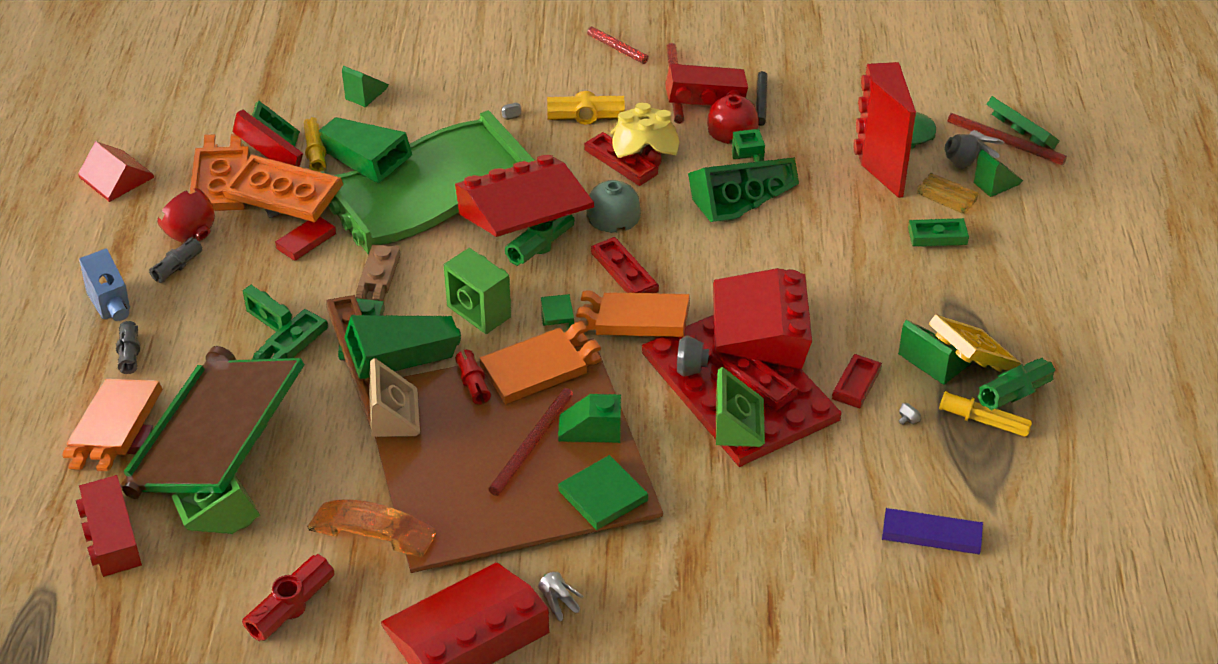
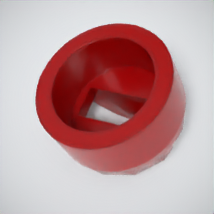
M650 144L642 149L641 156L656 166L661 164L662 153L655 151Z

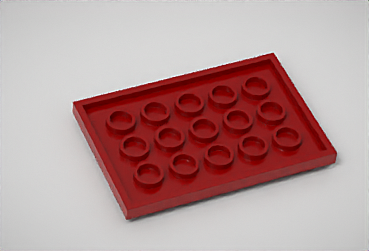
M714 315L687 325L684 337L690 336L703 342L704 349H709L708 367H702L701 373L683 377L677 372L678 347L680 339L683 337L661 336L642 344V354L716 440V390L719 368L711 363L712 355L716 353ZM761 361L798 388V396L777 411L764 402V445L760 447L720 446L737 466L741 467L841 421L842 412L802 369Z

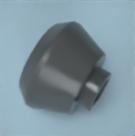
M957 134L950 137L944 148L946 157L958 169L969 167L976 159L979 151V142L976 136L972 134Z
M685 336L679 342L677 372L683 377L701 373L702 367H708L709 349H704L703 342L690 336Z

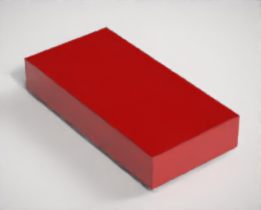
M319 216L316 222L306 221L275 241L276 249L296 261L336 234V227Z
M854 354L833 390L832 399L860 409L881 371L882 363Z

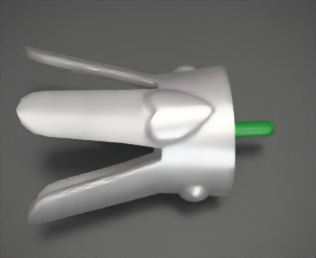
M976 130L970 132V134L976 136L979 142V151L983 149L994 158L1000 157L998 152L988 147L984 142L1002 145L1005 143L1003 140L985 136Z
M559 572L545 574L540 580L538 588L547 598L551 610L555 613L559 621L563 620V614L557 601L558 597L573 612L578 613L580 607L568 590L580 598L584 596L566 584Z

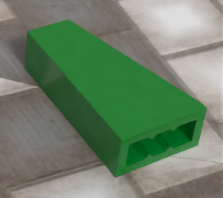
M335 117L318 130L327 154L376 183H380L413 155L407 134L403 131Z
M351 315L344 338L359 379L370 378V361L374 358L393 371L452 358L456 346L460 344L461 332L456 327L452 316Z

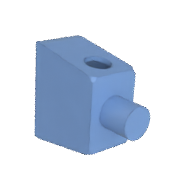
M107 248L79 258L86 293L101 318L108 319L112 317L115 321L126 319L130 313L126 285ZM104 276L107 282L100 284L99 279Z

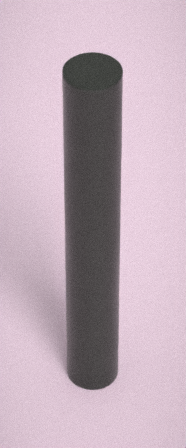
M764 71L759 72L757 75L756 110L759 117L758 125L760 126L766 123L768 75Z

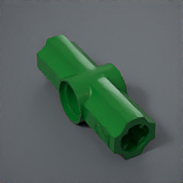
M571 214L528 227L525 232L505 246V255L509 258L510 263L519 266L536 254L549 252L552 242L574 226L575 218Z
M1043 357L1025 364V366L1021 364L998 375L997 379L980 386V392L977 397L982 406H986L990 410L997 409L1009 402L1013 403L1036 392L1035 389L1053 381V375L1056 370L1052 362L1044 360Z

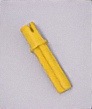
M311 117V119L304 120L307 144L305 156L309 159L310 170L324 172V168H326L324 158L326 149L322 145L318 131L320 130L319 123H317L315 117Z
M947 391L944 392L939 406L940 410L943 409L965 417V421L972 419L1023 437L1028 436L1032 425L1030 419L1000 409L990 410L988 407L976 402L973 397L970 400Z

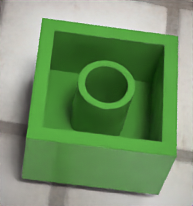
M470 247L443 264L447 307L485 334H488L511 318L510 278L504 269L498 268L488 261L485 256L478 254Z

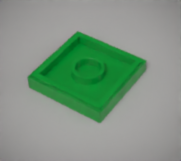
M610 455L558 483L559 492L596 531L648 501V493Z

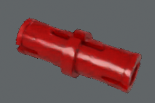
M465 349L464 352L467 359H464L460 351L456 354L455 361L462 372V383L468 387L472 401L475 404L481 405L482 402L479 395L482 394L486 403L490 400L491 393L484 381V371L477 365L474 353L471 350Z

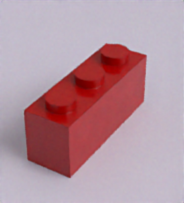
M670 64L665 83L669 103L712 106L717 99L727 95H739L746 98L748 91L744 69Z
M114 475L79 485L82 498L77 499L76 504L80 518L87 517L88 522L81 524L86 542L93 541V546L87 547L92 566L99 564L103 577L142 566L118 476Z

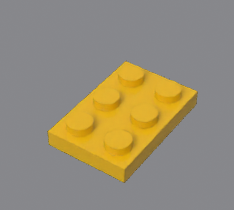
M936 314L929 323L937 331L936 337L945 344H952L957 348L955 353L968 363H971L973 360L983 367L990 365L999 372L1003 369L1009 371L1021 364L1019 360L980 328Z

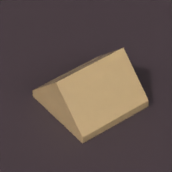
M376 358L370 361L369 385L371 437L417 436L420 434L417 387Z

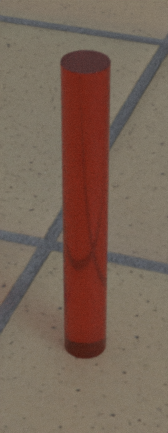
M593 26L589 27L587 35L642 64L648 61L649 56Z

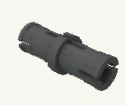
M190 237L175 250L171 249L166 253V257L149 269L151 277L156 282L162 283L177 270L181 271L186 267V263L202 252L201 244L197 239Z
M125 321L120 324L119 340L116 343V352L119 355L118 370L123 374H132L137 370V355L140 352V343L137 340L138 325L132 321Z

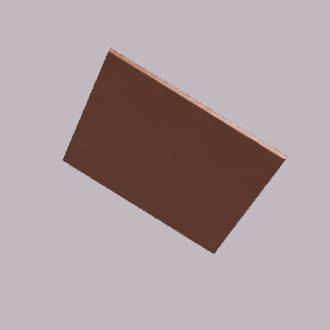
M584 345L575 346L574 348L576 351H579ZM603 361L595 365H588L586 374L506 405L486 374L484 381L491 393V398L485 403L482 394H480L479 397L482 404H475L472 401L468 387L462 383V372L459 366L404 376L405 380L417 387L420 434L417 436L375 437L410 573L663 517V510L622 408L620 443L558 442L559 415L589 394H616ZM610 455L648 493V501L596 531L559 492L558 483Z

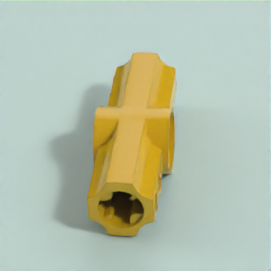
M581 91L576 96L547 97V120L576 119L580 124L588 125L595 122L596 119H618V114L625 112L624 96H595L590 91Z

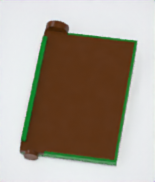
M213 346L206 354L204 365H197L124 470L126 478L120 485L123 493L132 499H138L142 492L223 493L305 366L301 358L236 360L233 353L221 346Z

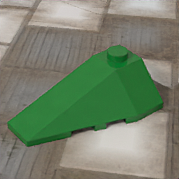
M795 157L704 167L688 173L692 200L710 222L737 219L751 209L762 205V203L799 184Z

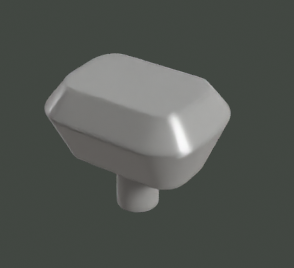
M519 103L507 104L502 107V116L506 120L517 118L521 115Z
M902 403L899 410L902 418L899 420V423L903 425L906 421H909L911 424L920 422L921 415L919 411L908 403Z

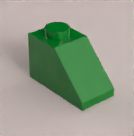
M589 394L559 415L558 442L620 443L621 394Z

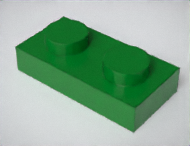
M964 218L909 220L908 230L913 247L968 245L969 234Z
M252 284L242 290L246 311L275 332L292 319V314L288 307L273 300L265 291H260Z

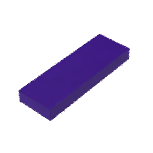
M886 508L882 540L980 555L983 522Z

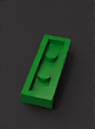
M992 96L986 105L994 110L991 115L1003 123L1008 119L1012 122L1010 127L1021 135L1028 132L1032 135L1030 140L1041 148L1046 144L1055 149L1060 142L1051 133Z

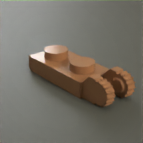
M372 244L358 283L356 298L366 299L368 291H372L373 300L383 301L385 293L389 291L400 258V247Z

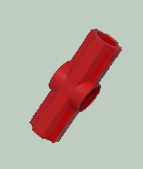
M320 554L312 555L291 575L281 576L274 581L272 593L242 619L243 626L253 638L259 642L261 640L265 641L287 619L298 618L304 613L306 602L335 575L334 568Z

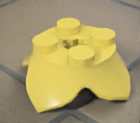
M638 103L634 109L620 112L616 126L610 131L614 135L613 149L618 158L640 152L647 143L655 151L663 154L676 156L678 152L679 137L676 127L671 122V112L651 108V105L648 103Z

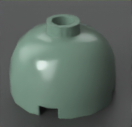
M608 180L599 183L593 188L589 196L594 201L595 207L587 209V216L593 227L600 231L613 233L617 232V228L625 227L626 231L638 223L641 216L638 194L631 185L618 180Z

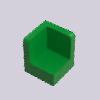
M759 129L733 132V159L753 157L755 162L764 161L765 143Z
M569 294L541 297V319L543 326L566 323L568 330L574 324V314Z

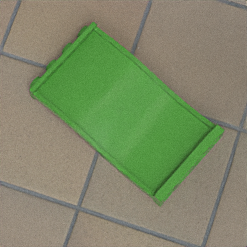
M488 110L480 113V119L442 128L410 143L413 155L380 183L372 181L356 170L333 175L342 179L343 186L331 200L329 207L334 215L337 214L343 228L352 233L356 245H361L366 253L369 254L372 244L383 245L414 236L458 213L455 183L464 181L468 176L489 174V171L492 169H507L513 167V164L517 162H531L535 160Z

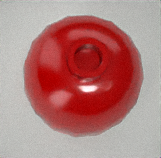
M727 95L717 99L711 106L707 119L709 135L715 140L730 144V140H733V132L758 129L759 123L758 112L754 104L747 98L739 95Z
M193 188L196 191L195 193L189 194L186 190L174 197L162 209L165 214L163 219L161 220L158 217L157 220L159 227L170 238L181 243L186 242L190 237L201 241L211 232L210 228L215 219L213 204L205 193L198 188Z

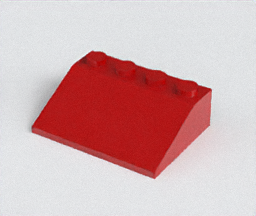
M899 62L867 64L866 75L861 77L863 97H859L858 101L861 116L856 119L858 139H854V154L859 155L861 165L898 198L904 197L916 110Z
M541 155L535 161L517 162L511 168L492 169L489 171V174L468 176L464 181L455 183L459 214L495 237L595 207L594 201L567 165L553 157V155Z
M776 268L715 279L713 282L715 351L802 369L812 344L806 275L793 269L784 270Z
M497 562L381 621V626L408 664H493L550 633L549 608L528 583Z

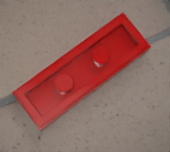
M242 109L236 113L232 131L235 135L268 159L300 167L303 152Z
M604 132L584 143V150L638 186L643 185L658 175L659 167L637 153L618 158L613 149V138Z
M616 237L591 246V254L626 293L659 292V284Z
M716 352L712 355V364L719 369L721 367L725 368L763 397L764 402L776 411L798 396V388L759 360Z

